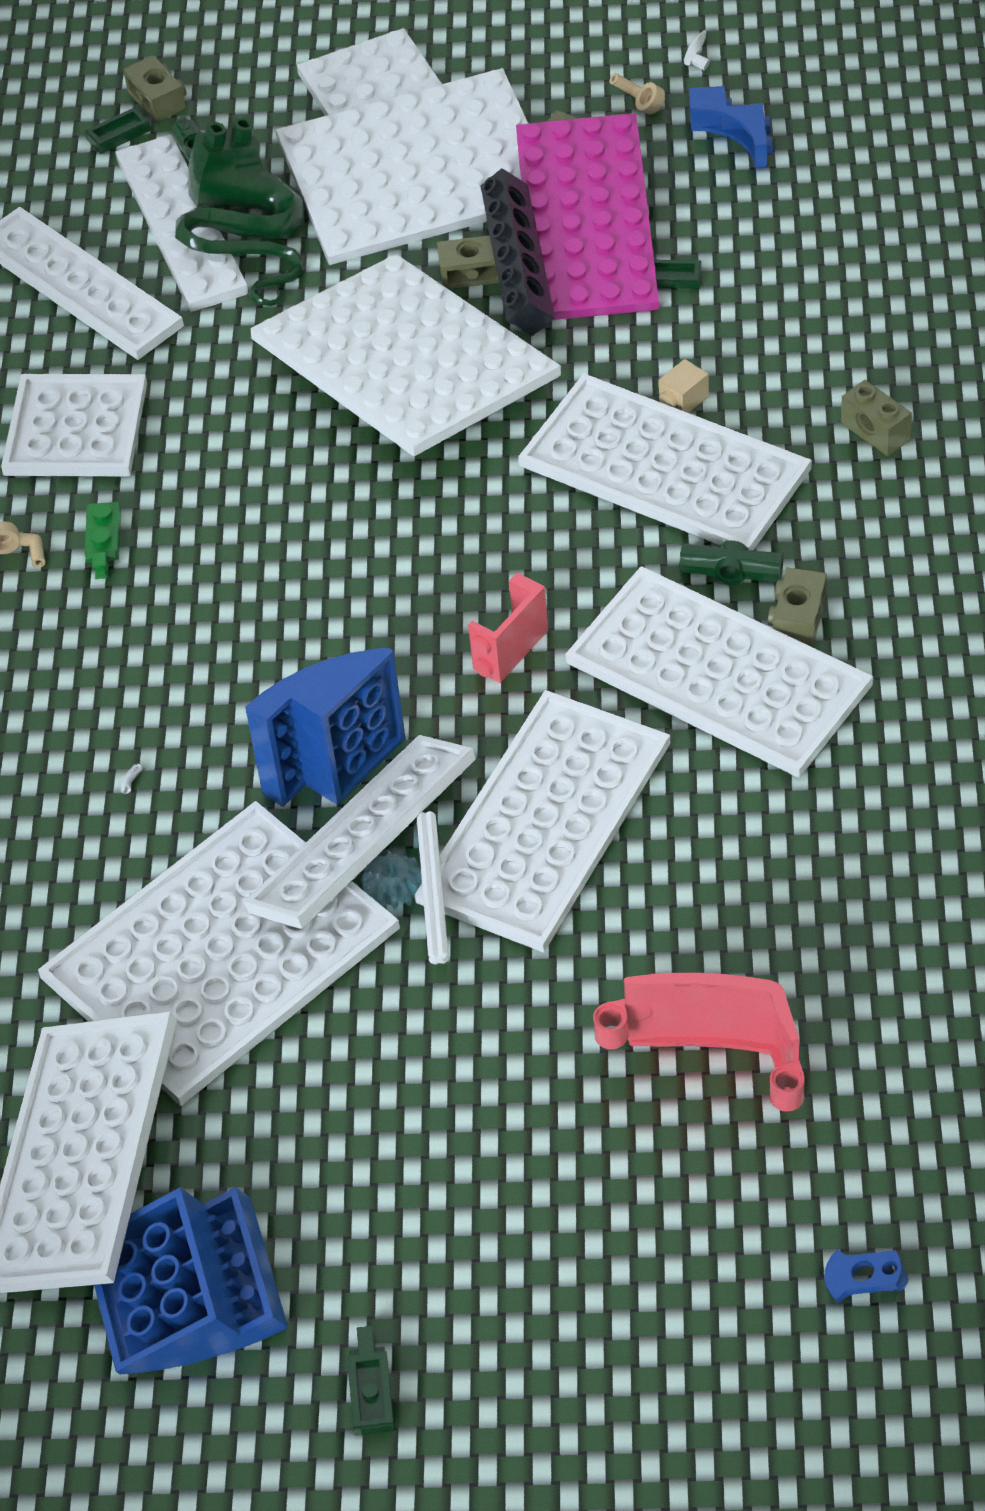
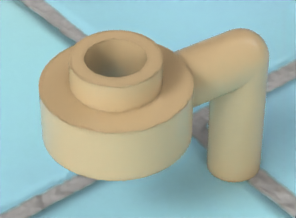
M617 73L611 75L610 84L635 97V105L640 111L647 115H652L663 107L665 102L663 88L652 82L640 87Z
M0 522V554L11 553L18 546H29L32 565L36 568L43 567L45 565V557L41 537L38 534L19 533L18 528L13 523Z

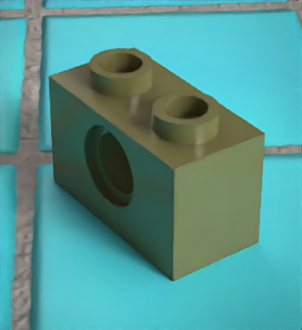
M154 55L123 69L127 92L155 123L186 109L184 96L187 95L183 82L180 79L176 80L171 74L169 67L165 63L161 64Z
M490 235L437 242L442 285L447 289L499 283Z
M864 379L842 395L841 423L887 457L911 440L912 412Z
M787 567L783 581L778 580L776 584L775 600H778L777 606L771 605L768 626H773V629L808 646H814L827 595V573Z

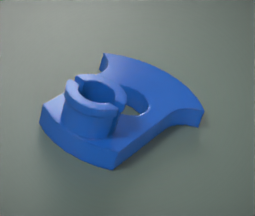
M837 1249L828 1260L824 1275L827 1289L838 1304H841L846 1297L854 1294L901 1291L907 1286L909 1280L896 1250L846 1255ZM871 1266L874 1268V1273L868 1280L857 1281L854 1279V1274L860 1267Z

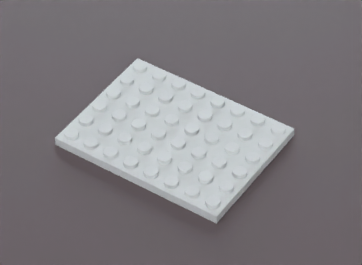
M503 68L282 127L276 129V135L300 196L304 200L307 213L329 265L487 222L480 186L487 178L493 176L501 168L521 180L516 125L528 124L507 76Z
M397 254L250 328L251 339L412 456L420 454L561 376V365Z
M255 801L39 968L38 972L40 978L88 1022L171 1012L177 1019L161 1089L182 1106L399 930L400 925L396 917L352 881L303 929L248 913L244 901L306 843Z

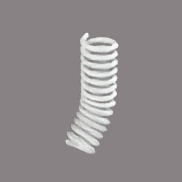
M140 764L133 765L121 780V792L123 794L131 792L132 781L142 771Z

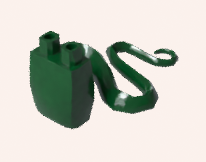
M246 117L236 118L233 122V127L230 129H226L219 122L208 123L205 133L195 135L189 161L188 195L196 205V208L182 214L176 220L175 238L188 248L207 254H263L288 259L292 263L291 270L257 280L250 288L249 297L259 305L274 306L279 303L281 298L278 289L276 290L277 298L274 300L260 297L258 291L261 288L285 284L298 279L302 275V258L294 248L268 241L287 239L304 224L306 216L304 200L292 186L272 175L262 166L259 155L260 143L254 136L253 126ZM229 206L255 209L270 213L271 215L247 214L210 207ZM198 227L214 228L242 237L268 241L208 240L198 237L192 230Z

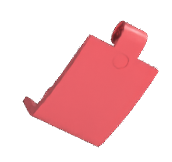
M660 973L624 978L625 999L604 1003L593 1014L595 1041L602 1048L606 1049L622 1047L628 1039L630 1046L718 1047L769 1054L775 1067L770 1075V1103L778 1110L786 1112L798 1109L804 1101V1073L799 1061V1036L784 989L775 981L714 973Z

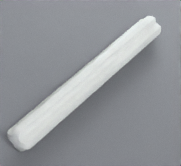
M431 811L426 813L420 812L416 818L428 956L430 963L444 964L448 961L449 956L436 815Z

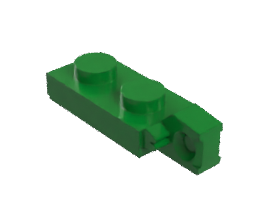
M119 502L87 504L84 553L86 562H92L95 579L109 578V561L119 559L121 507Z

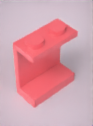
M516 573L509 580L512 613L499 628L493 632L474 621L468 624L473 669L481 676L489 677L499 683L507 677L548 632L545 586L519 573Z

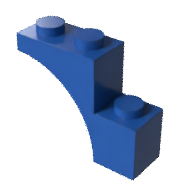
M725 86L689 88L691 131L712 132L729 137L741 144L749 152L755 168L767 167V155L773 154L772 136H766V134H771L770 116H764L763 104L732 106V98H726Z

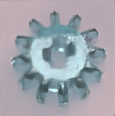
M388 849L386 856L378 855L373 859V862H370L364 868L363 878L361 879L363 889H365V892L384 908L388 904L392 905L395 911L400 903L410 906L412 897H415L416 891L422 884L418 862L415 857L407 858L404 850L397 855H393L390 849Z

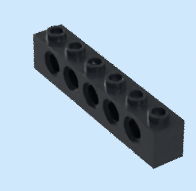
M501 168L493 176L487 178L480 186L506 321L534 336L553 321L555 315L528 184Z

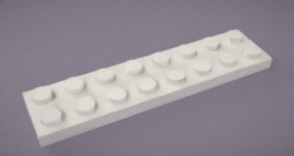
M172 135L159 137L115 151L120 168L190 313L249 294L247 284L232 254H207L195 251L175 238L176 220L182 214L196 208V205L188 195L189 168ZM198 227L192 230L198 237L208 240H224L220 230L214 228Z
M18 207L0 220V264L135 359L139 360L184 326L182 317L21 207Z
M418 735L244 901L248 913L303 929L420 812L427 808L476 760L473 748Z

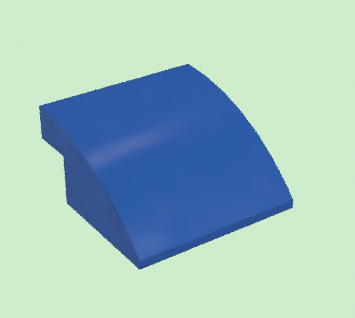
M390 648L352 652L308 666L277 682L245 706L262 794L281 807H284L306 785L338 805L406 740L394 651Z
M179 1187L131 1213L114 1283L94 1285L115 1371L120 1375L185 1366L242 1349L288 1328L252 1200L237 1187L204 1204Z

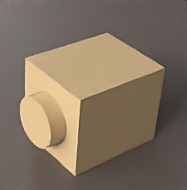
M686 359L682 360L658 380L659 402L689 413L709 397V374Z

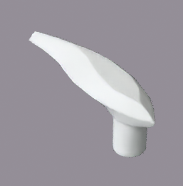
M703 30L692 40L684 57L685 65H694L704 71L707 69L710 60L699 54L702 52L706 30Z

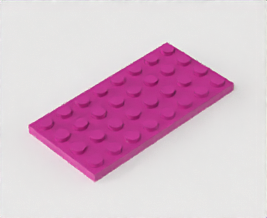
M636 113L516 125L521 180L528 184L555 315L554 320L659 310Z

